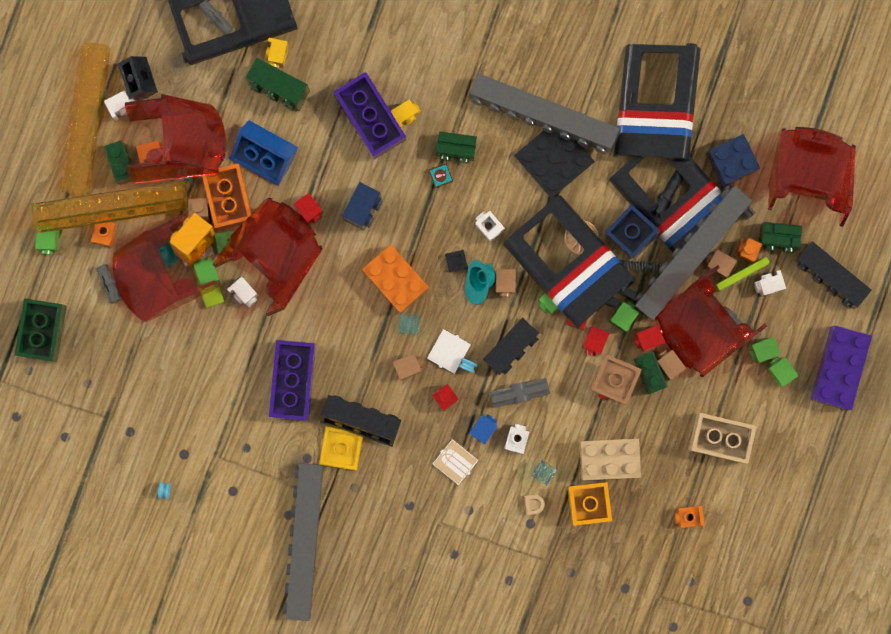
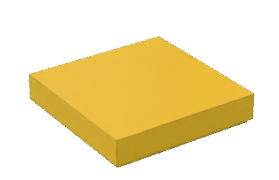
M325 426L319 464L357 471L363 437L338 428Z

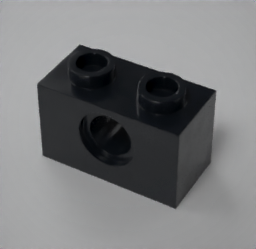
M130 56L118 63L129 99H146L158 92L147 57Z

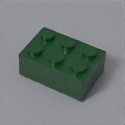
M258 58L255 59L246 76L251 90L259 94L261 91L264 92L268 99L276 103L278 100L281 101L284 107L291 111L295 109L300 111L310 93L308 84Z
M24 298L14 356L57 362L67 306Z

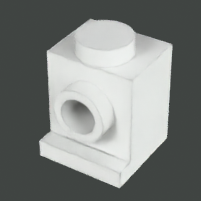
M125 91L104 101L115 121L119 120V115L129 114L131 112L130 109L134 108L133 105L136 104L134 99H129Z
M491 211L488 213L482 212L476 217V227L489 242L505 229ZM491 223L492 228L486 229L485 224Z
M781 270L774 272V276H772V273L763 275L761 280L754 282L756 292L760 293L761 296L786 289Z
M243 277L239 278L227 289L230 293L235 292L236 294L233 296L240 304L244 302L248 307H251L257 301L256 297L259 296Z
M515 424V427H510L504 449L524 454L529 431H526L525 426ZM515 435L521 436L520 442H515Z

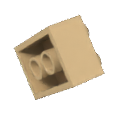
M697 413L688 451L748 464L757 426Z
M639 439L579 441L581 480L641 478Z

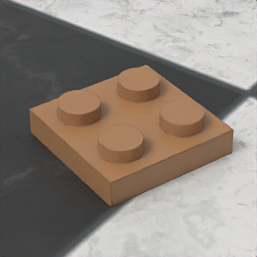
M605 354L591 391L627 405L642 369Z

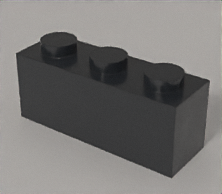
M522 317L483 358V361L498 375L501 373L505 375L512 368L510 364L514 359L519 361L525 355L523 350L528 345L532 347L539 340L536 337L539 332Z

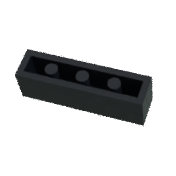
M813 241L808 243L794 260L798 263L797 267L803 272L808 271L813 275L811 278L816 283L825 285L827 292L834 297L837 295L842 299L841 303L849 309L858 308L872 291Z
M328 395L321 414L320 423L393 447L400 428L401 419L392 414L380 413L375 408L363 407L357 402L345 401L340 396Z

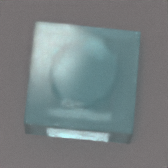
M400 314L399 333L419 334V315Z
M541 460L531 476L547 486L557 469Z

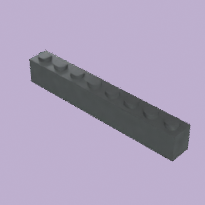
M479 73L469 92L471 102L476 105L482 106L483 104L488 106L490 110L497 113L501 111L506 113L509 118L515 120L519 118L524 120L529 126L537 125L542 127V130L547 133L555 132L560 134L559 136L565 140L573 139L578 141L579 145L593 147L601 154H611L619 136L620 128Z
M733 186L731 189L729 187L725 189L721 194L723 199L719 203L715 202L708 211L711 213L708 217L700 219L696 224L698 229L694 233L690 232L685 237L684 241L686 243L683 247L680 248L678 246L671 254L673 259L669 263L666 261L660 267L659 271L661 273L658 277L653 276L647 283L648 289L644 293L641 291L635 297L636 303L634 305L652 320H654L753 201L736 186Z
M299 463V467L295 468V478L298 479V485L294 486L293 498H296V506L292 505L291 517H295L294 525L290 526V536L293 537V542L289 544L288 556H291V564H287L286 575H290L289 583L285 584V595H288V600L283 605V614H286V619L310 621L324 465Z

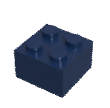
M744 134L714 147L706 153L722 187L760 169Z
M359 182L342 215L343 220L362 230H365L366 227L370 228L374 220L373 213L375 210L378 211L383 202L381 193Z
M632 204L605 231L634 260L661 233Z

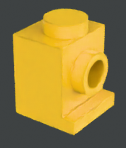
M268 38V43L271 45V47H267L265 58H268V64L279 69V66L284 67L289 47L288 42Z
M410 99L391 110L401 129H404L403 124L409 125L414 122L418 113L421 112L416 102L412 104Z

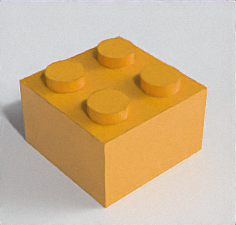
M196 213L191 217H187L183 222V227L179 231H175L170 238L174 254L193 267V264L200 259L216 240L213 226Z
M607 482L567 486L573 526L612 521Z

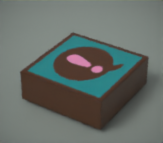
M447 163L429 170L435 189L453 182Z

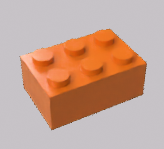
M239 163L201 172L214 228L217 231L254 222L242 168Z
M391 244L362 269L365 275L400 314L429 290L428 285Z

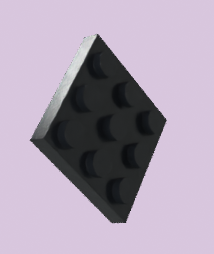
M542 131L516 153L514 157L551 198L568 186L595 161L577 143L578 141L573 139L565 140L559 136L560 134L555 132L547 133Z

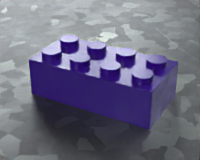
M366 72L333 91L335 98L374 160L407 140L403 130Z
M836 325L830 327L810 398L811 401L846 411L852 410L870 346L871 335Z
M276 340L269 417L309 421L316 352L315 343Z

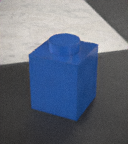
M482 414L469 434L485 445L498 427L495 424L497 420L489 414L486 417Z

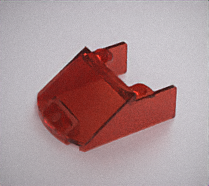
M161 94V98L125 102V109L130 121L162 118L164 147L151 149L146 155V163L127 165V170L133 184L218 174L219 167L225 159L227 140L222 119L211 104Z
M795 127L794 130L783 128L779 134L768 187H770L768 210H772L777 198H785L789 192L825 200L826 206L830 210L840 213L839 226L843 227L853 208L856 146L854 144L848 145L842 141V137L816 128Z
M273 198L265 199L227 239L228 243L213 263V266L216 268L244 256L269 280L266 285V292L273 299V302L265 313L267 316L286 308L323 249L321 245H318L314 237L316 233L309 223L292 207L283 202L273 201Z
M185 214L154 229L146 230L113 253V275L118 292L127 307L144 322H149L221 287L220 282L213 280L197 288L195 282L190 278H182L173 282L158 248L168 244L172 231L183 226V222L188 217Z
M719 265L697 279L655 317V321H659L662 329L661 333L669 349L675 352L688 369L693 368L701 373L699 376L702 378L767 327L766 324H763L754 331L746 323L737 324L713 295L716 292V284L710 276L720 268Z

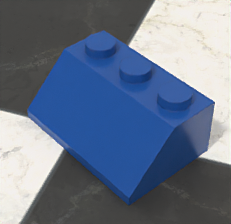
M248 120L238 132L229 159L279 186L291 166L299 147Z

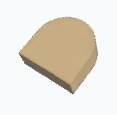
M539 495L524 496L526 515L539 514L543 511L545 503L542 497Z

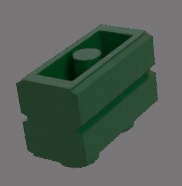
M439 131L436 156H439V160L451 161V158L458 159L459 163L469 164L470 161H474L477 136Z
M120 140L104 146L116 183L122 185L136 180L137 177L125 143Z
M763 222L760 228L759 243L767 251H775V248H782L783 252L794 253L795 250L800 249L802 226Z
M653 351L633 359L636 367L642 369L640 377L648 395L668 387Z

